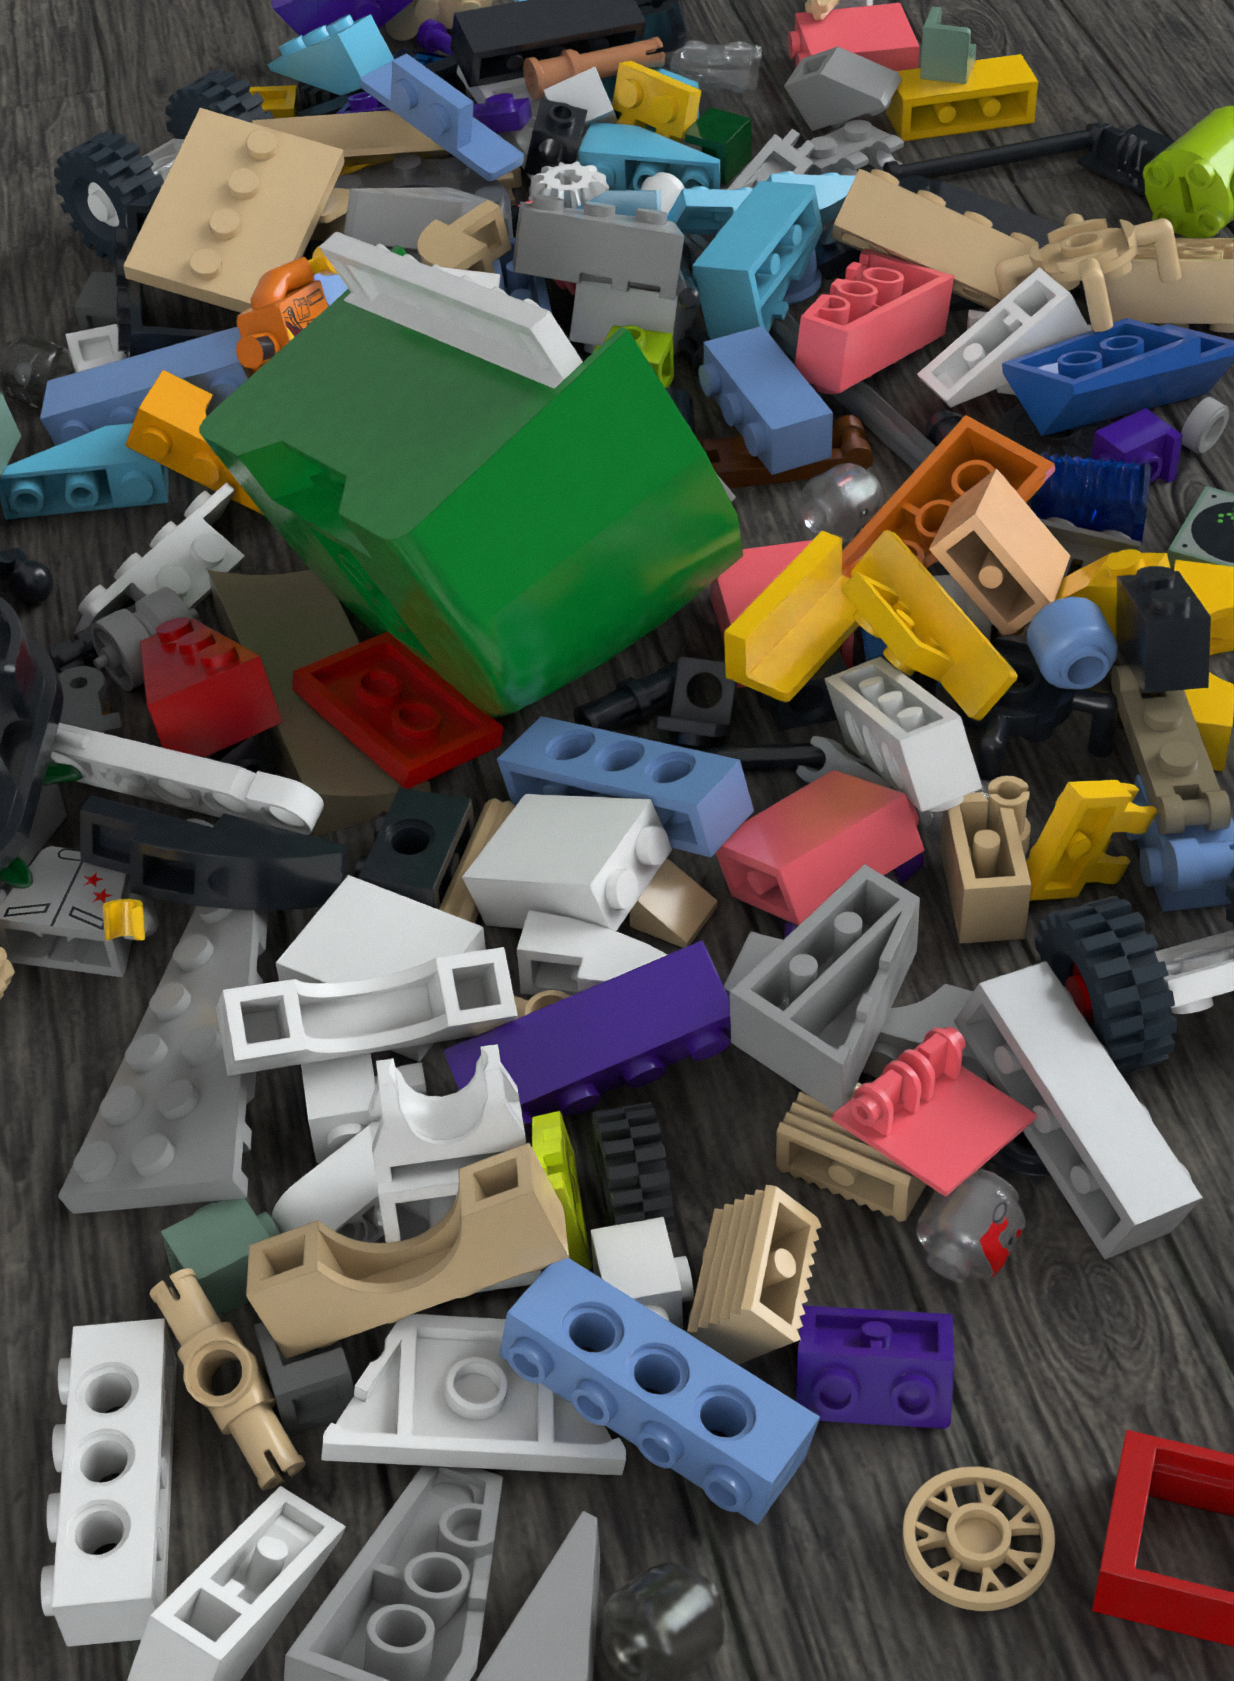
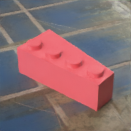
M865 248L860 253L859 263L852 262L846 268L845 279L837 278L831 284L830 295L822 294L801 316L795 367L808 383L813 384V388L816 391L824 394H840L849 387L871 377V375L898 362V360L914 351L922 349L925 345L945 335L954 276Z

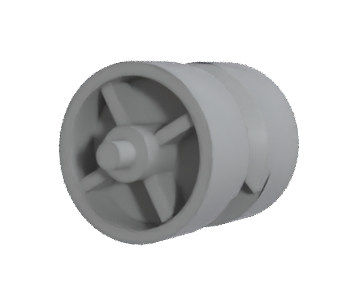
M162 587L136 601V612L134 613L123 608L91 624V638L98 658L93 660L95 667L98 670L105 668L110 677L125 691H131L144 684L140 648L141 640L157 634L156 628L166 621L180 617H188L195 620L199 618L197 611L194 608L189 610L179 595L168 587Z

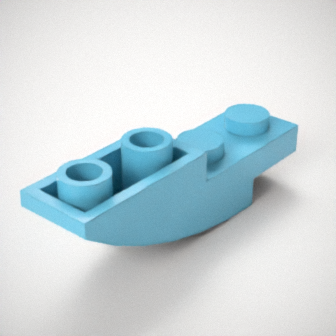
M785 171L770 174L766 181L815 185L823 227L838 216L856 176L839 175L833 172L822 175H805ZM703 186L682 189L667 215V221H673L683 234L717 235L753 189L743 187L735 190L708 189Z

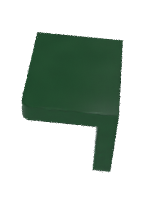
M710 107L685 131L686 143L700 146L703 153L720 159L721 184L727 185L751 161L752 118Z

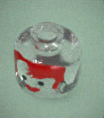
M978 1169L947 1197L935 1191L919 1218L916 1227L919 1242L929 1253L926 1258L928 1265L939 1275L958 1283H964L968 1276L978 1279L997 1276L1001 1272L1026 1224L1025 1215L1018 1204L1020 1197L1014 1187L996 1174Z

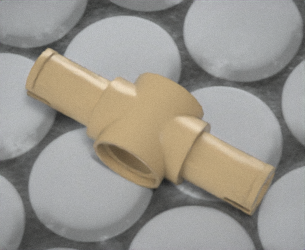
M191 1268L181 1269L170 1275L180 1294V1299L172 1287L168 1288L163 1280L156 1284L149 1294L153 1302L157 1303L181 1345L177 1354L184 1366L183 1379L187 1391L197 1402L208 1408L222 1434L233 1435L257 1477L261 1490H270L285 1482L273 1458H275L284 1473L287 1471L291 1477L303 1469L305 1461L297 1453L272 1410L276 1404V1399L268 1387L269 1377L265 1365L244 1346L231 1322L220 1321L199 1285L194 1270ZM231 1360H240L242 1377L238 1386L228 1394L214 1396L211 1385L215 1371L223 1363Z

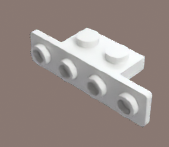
M225 483L213 495L203 491L185 511L184 516L186 519L177 526L172 521L168 522L153 538L149 545L152 549L144 557H141L136 552L120 566L114 575L117 581L107 590L102 585L96 586L78 607V611L83 616L74 634L91 627L92 623L118 611L131 598L136 602L162 587H168L176 592L189 610L199 605L212 592L208 570L233 573L245 557L244 554L212 527L222 516L235 489L228 483Z

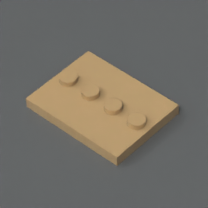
M200 108L123 265L126 279L240 313L252 307L250 298L264 273L303 256L345 163L344 150Z

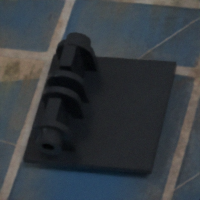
M1105 123L1102 126L1097 124L1091 129L1089 134V142L1093 143L1092 151L1079 158L1077 164L1096 172L1102 178L1110 179L1133 190L1139 196L1146 197L1145 180L1143 178L1144 167L1173 144L1175 140L1140 124L1125 132L1109 123Z

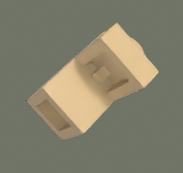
M489 200L484 201L450 225L435 219L422 231L417 242L422 264L430 267L437 264L444 268L495 273L492 262L512 249L501 207Z

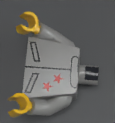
M54 846L42 849L28 867L33 876V884L25 889L14 888L7 883L0 886V945L5 949L7 953L6 959L11 963L123 977L127 967L132 940H145V937L154 934L159 926V918L152 898L130 893L129 874L81 862L80 850Z

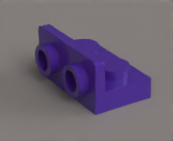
M802 1305L805 1314L800 1316L803 1327L799 1331L801 1340H799L796 1402L820 1417L819 1421L940 1429L950 1426L955 1363L953 1314Z

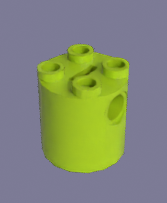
M1226 106L1212 111L1144 167L1145 195L1153 212L1152 221L1162 218L1167 219L1172 223L1174 233L1187 238H1211L1234 219V106Z

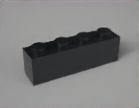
M635 0L517 1L454 13L450 49L470 88L523 78V66L526 58L535 57L540 61L558 57L563 50L567 49L584 54L642 41L646 20Z

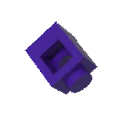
M1142 409L1095 431L1090 476L1118 498L1159 478L1167 483L1174 481L1177 476L1183 435L1148 409Z

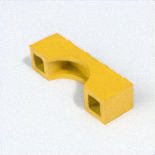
M1175 560L1174 571L1181 573L1211 616L1210 656L1234 651V566ZM1209 672L1208 688L1184 690L1212 768L1215 771L1224 772L1233 724L1234 684L1220 679ZM1150 693L1145 695L1157 696V693Z

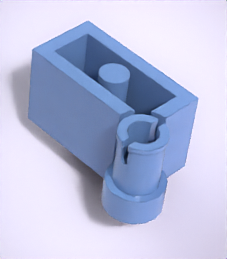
M1136 775L1135 786L1139 791L1132 803L1138 806H1150L1141 777ZM1232 817L1229 828L1223 830L1207 831L1204 825L1185 826L1184 832L1180 834L1161 835L1154 818L1146 833L1132 834L1125 832L1130 841L1137 840L1140 848L1142 880L1146 887H1154L1163 912L1232 904L1225 895L1227 884L1233 883L1230 877V873L1234 868V822Z

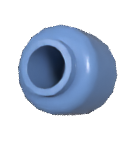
M1067 597L1051 602L1033 617L1027 629V644L1040 672L1048 683L1057 688H1090L1106 676L1117 658V640L1099 606L1087 598Z

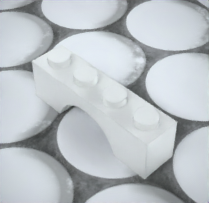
M504 947L435 957L406 970L355 981L317 984L291 979L226 989L222 991L216 1006L227 1076L478 1036L511 1022L518 1016Z

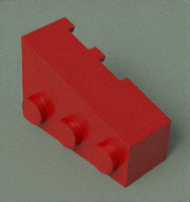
M188 617L166 621L156 628L157 634L140 641L147 707L162 748L205 758L282 723L260 655L199 621Z

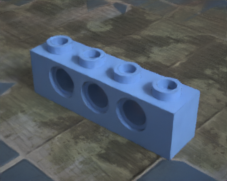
M543 716L497 758L511 802L515 806L525 794L651 799L660 822L667 833L671 847L707 857H712L754 812L739 759Z
M570 1258L548 1265L507 1312L499 1356L509 1362L512 1369L519 1376L529 1382L541 1383L572 1403L576 1411L587 1421L596 1425L607 1426L636 1445L644 1457L653 1464L662 1468H671L702 1488L709 1499L724 1510L738 1512L758 1525L806 1458L820 1419L818 1415ZM579 1347L590 1348L597 1352H587ZM642 1388L654 1389L662 1394H652ZM708 1430L720 1431L726 1434L728 1437L716 1436L710 1433Z

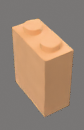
M995 469L951 504L929 548L932 554L1003 636L1013 635L1032 621L1033 617L1044 606L1055 600L1070 559L1069 553L998 469Z

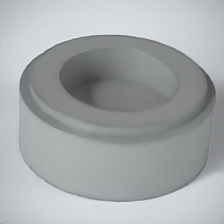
M1212 397L1203 399L1191 412L1183 426L1181 444L1197 454L1209 450L1219 439L1227 425L1229 408Z

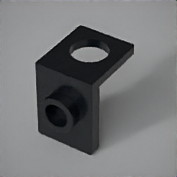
M681 656L678 661L671 716H657L655 728L674 731L673 742L701 747H709L710 737H729L737 682L726 678L725 663ZM708 672L715 675L722 685L720 700L710 708L696 706L688 694L690 681L699 673Z

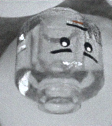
M853 463L837 465L813 477L804 486L800 498L803 520L815 536L821 531H825L842 538V543H846L854 539L883 507V492L880 483L876 477L859 465Z

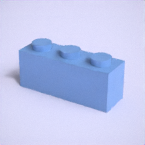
M763 326L704 342V365L699 367V380L703 392L707 397L712 396L722 409L727 424L736 427L743 436L749 453L754 457L758 456L771 475L832 457L833 412Z

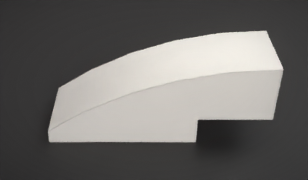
M529 910L517 947L521 993L535 995L542 991L558 990L572 996L664 957L667 954L649 944L609 928L570 917Z

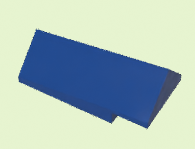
M1125 318L1114 322V326L1109 330L1094 332L1092 330L1002 363V372L1040 435L1045 436L1135 413L1145 408L1150 409L1207 394L1233 365L1234 341L1171 324L1156 326Z

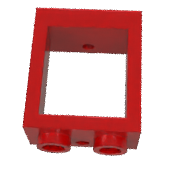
M1126 1430L1092 1611L1234 1647V1592L1136 1568L1148 1496L1234 1517V1455Z

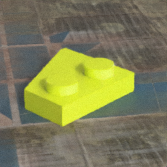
M557 1111L532 1117V1149L564 1207L569 1258L585 1269H590L592 1266L575 1155L561 1112Z

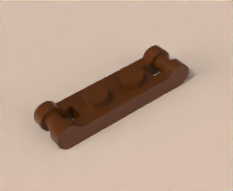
M853 415L842 416L832 424L831 458L771 475L758 456L754 457L749 453L741 434L734 437L702 440L698 435H695L706 452L716 474L729 489L858 474L869 469L874 459L870 445L865 440L866 435L862 422Z

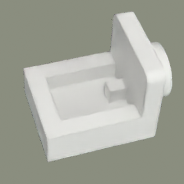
M117 324L66 334L75 373L127 358L124 352H118Z

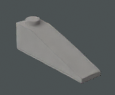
M422 1465L286 1653L284 1681H470L477 1670L503 1476L480 1468Z

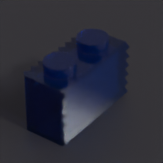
M1045 452L1040 454V456L1054 463L1055 471L1032 496L1031 510L1038 518L1044 520L1051 517L1061 518L1071 522L1076 527L1096 532L1105 530L1118 531L1129 536L1132 540L1140 541L1142 545L1151 466L1147 462L1139 465L1136 461L1128 464L1124 459L1117 463L1113 458L1105 462L1101 457L1094 461L1090 456L1083 460L1079 455L1072 459L1068 454L1060 457L1057 453L1052 456L1047 455Z

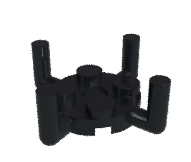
M1031 621L1025 625L1021 635L994 637L995 649L1017 673L1015 682H1021L1027 686L1023 688L1010 687L980 721L968 717L954 700L958 708V715L961 716L965 726L973 729H984L979 743L977 771L983 788L975 792H983L986 799H989L988 785L990 782L1002 776L1004 748L1009 735L1021 736L1033 742L1045 741L1052 737L1055 727L1063 723L1073 710L1092 714L1088 742L1089 753L1095 757L1103 758L1109 756L1113 750L1118 715L1117 697L1107 691L1092 688H1057L1048 683L1040 672L1027 644V629ZM915 671L913 673V681L936 698L937 680Z

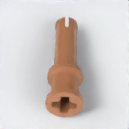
M652 37L648 40L584 54L567 49L563 50L560 56L540 61L535 57L526 58L523 71L527 91L533 100H541L545 95L544 89L593 67H596L600 79L616 76L620 62L633 61L647 68L663 67L665 63L664 52L646 55L647 53L655 52L658 48H662L663 44L658 37Z

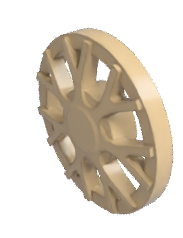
M960 1467L934 1476L914 1494L904 1516L902 1544L911 1571L930 1593L942 1601L959 1608L974 1611H994L1005 1609L1024 1601L1041 1586L1052 1564L1055 1549V1532L1050 1514L1044 1503L1022 1481L1007 1473L991 1468ZM975 1485L979 1503H969L958 1508L952 1488ZM984 1486L996 1490L993 1494L987 1495ZM944 1492L946 1502L935 1497ZM1005 1493L1024 1506L1010 1521L1007 1520L1001 1511L995 1508ZM926 1506L949 1519L946 1532L933 1529L917 1521ZM1031 1515L1035 1523H1025L1024 1521ZM915 1533L925 1539L916 1541ZM1040 1535L1041 1553L1010 1549L1011 1537ZM945 1547L952 1560L931 1569L923 1559L921 1552ZM1006 1563L1018 1572L1023 1579L1013 1586L1005 1588L993 1573V1570ZM1026 1564L1035 1565V1567L1031 1571ZM961 1569L980 1573L982 1582L979 1592L954 1586L956 1577Z

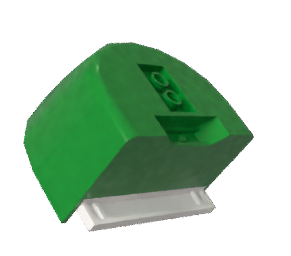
M335 232L319 248L348 289L216 407L199 427L201 436L268 521L309 569L376 636L389 632L477 708L492 718L505 717L519 711L598 669L665 623L744 556L738 514L706 452L628 329L620 327L583 362L549 310L541 308L529 298L522 301L508 296L499 287L495 286L490 289L479 285L466 275L460 278L449 274L437 264H434L432 267L422 264L407 254L403 247L396 245L390 251L380 243L374 246L339 232Z

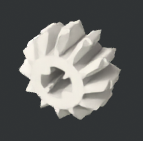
M560 161L556 167H542L541 173L531 177L530 196L528 198L531 201L533 195L558 197L564 199L563 207L575 209L600 194L609 191V186L606 183V175L597 172L596 166H581L579 161L573 164H564Z

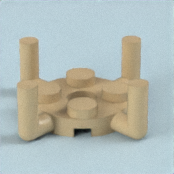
M1076 213L1070 214L1066 217L1063 227L1047 234L1049 244L1039 250L1036 241L1030 247L1029 254L1002 260L996 265L995 275L1001 300L1019 285L1018 278L1029 276L1040 267L1067 291L1077 287L1082 280L1092 330L1094 332L1109 330L1114 324L1105 279L1119 278L1130 273L1133 268L1131 260L1137 254L1139 246L1154 243L1161 282L1171 283L1182 277L1172 223L1162 218L1133 226L1129 221L1119 219L1121 228H1108L1106 218L1084 221L1081 215Z

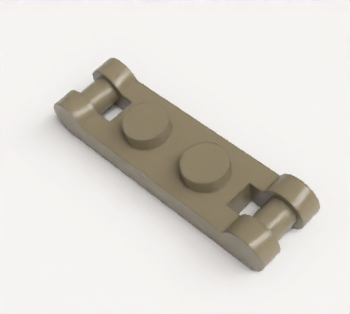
M1128 664L1114 665L1111 672L1112 693L1117 697L1118 712L1150 806H1154L1158 810L1155 821L1160 834H1180L1184 832L1185 826L1204 825L1207 831L1228 829L1231 822L1230 801L1226 791L1220 790L1184 690L1155 692L1158 697L1142 699L1141 694L1150 693H1144Z

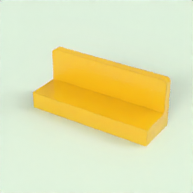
M821 531L724 631L726 678L780 701L789 702L856 630L859 624L853 618V614L857 609L841 591L851 579L842 575V538Z

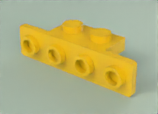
M889 530L883 531L851 571L852 578L841 590L857 609L853 614V618L869 634L883 640L887 645L883 654L894 667L909 676L918 671L939 681L968 717L977 721L982 720L1016 681L1017 673L898 535Z

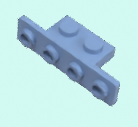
M407 53L361 77V88L487 181H494L523 165L524 154L473 117V101Z

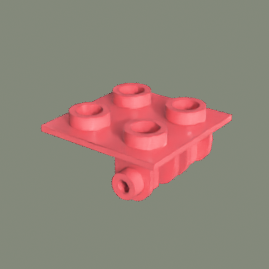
M936 1027L926 1033L924 1041L915 1049L905 1050L898 1056L897 1060L887 1064L883 1069V1074L875 1081L864 1083L855 1091V1096L834 1112L831 1120L947 1197L1037 1119V1114L961 1066L962 1051L966 1046L964 1037L953 1027H945L944 1029Z

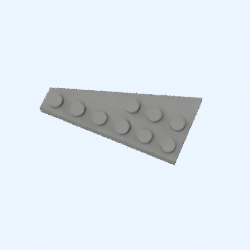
M196 906L58 1195L59 1199L73 1214L247 1198L248 1178L242 1172L241 1166L242 1153L251 1150L252 1130L245 1123L246 1104L255 1097L256 1072L227 1076L216 1006L223 990L263 984V979L257 973V959L266 949L268 910H235Z

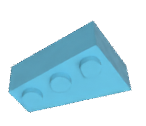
M759 181L700 257L696 259L692 265V278L698 289L707 333L711 339L763 326L769 333L774 319L784 320L789 309L788 303L783 301L791 280L801 281L823 230L815 185Z

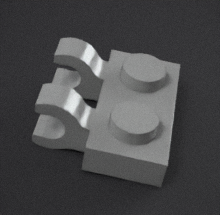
M860 119L849 121L838 130L810 140V142L816 145L808 157L814 164L806 175H822L833 172L839 175L856 176L857 169L867 164L883 171L885 162L896 161L891 153L904 147V142L898 136L890 135L872 126L868 121Z

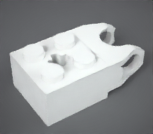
M498 1044L481 1046V1056L476 1063L475 1075L470 1083L457 1093L443 1097L426 1096L415 1092L406 1084L402 1073L395 1067L394 1058L376 1061L378 1080L368 1108L372 1153L386 1243L402 1241L420 1235L431 1229L445 1217L457 1196L459 1168L526 1144L518 1088L500 1062ZM541 1270L513 1277L480 1289L475 1293L531 1285L541 1274Z

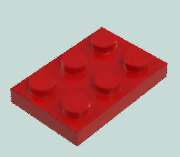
M385 632L293 671L292 690L403 788H412L501 746L503 727L488 714L477 708L389 632Z

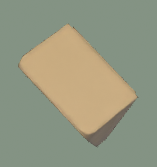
M666 858L630 910V927L685 948L691 945L717 909L718 900Z

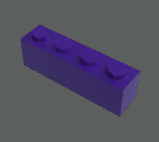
M703 940L449 1047L443 1050L460 1091L470 1083L475 1075L476 1063L481 1056L480 1047L498 1044L500 1062L518 1088L525 1136L532 1132V1117L560 1111L564 1116L582 1113L595 1106L601 1100L600 1095L624 1084L628 1088L647 1085L659 1079L666 1072L665 1067L689 1056L695 1061L704 1060L724 1051L730 1045L729 1039H731L730 999Z

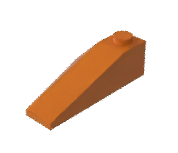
M965 415L842 551V575L852 578L851 571L885 530L897 534L925 568L930 567L938 562V559L929 548L951 504L995 469H998L1025 503H1027L1055 471L1054 463Z

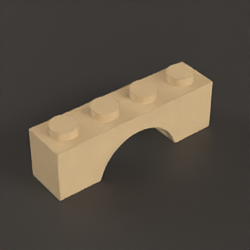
M530 1143L459 1168L457 1196L449 1212L431 1229L413 1238L390 1243L363 1242L343 1236L317 1220L249 1245L246 1297L284 1357L288 1359L316 1348L331 1346L341 1339L377 1326L395 1323L406 1318L408 1315L452 1299L470 1296L480 1289L513 1277L537 1272L552 1263L569 1258L564 1207Z

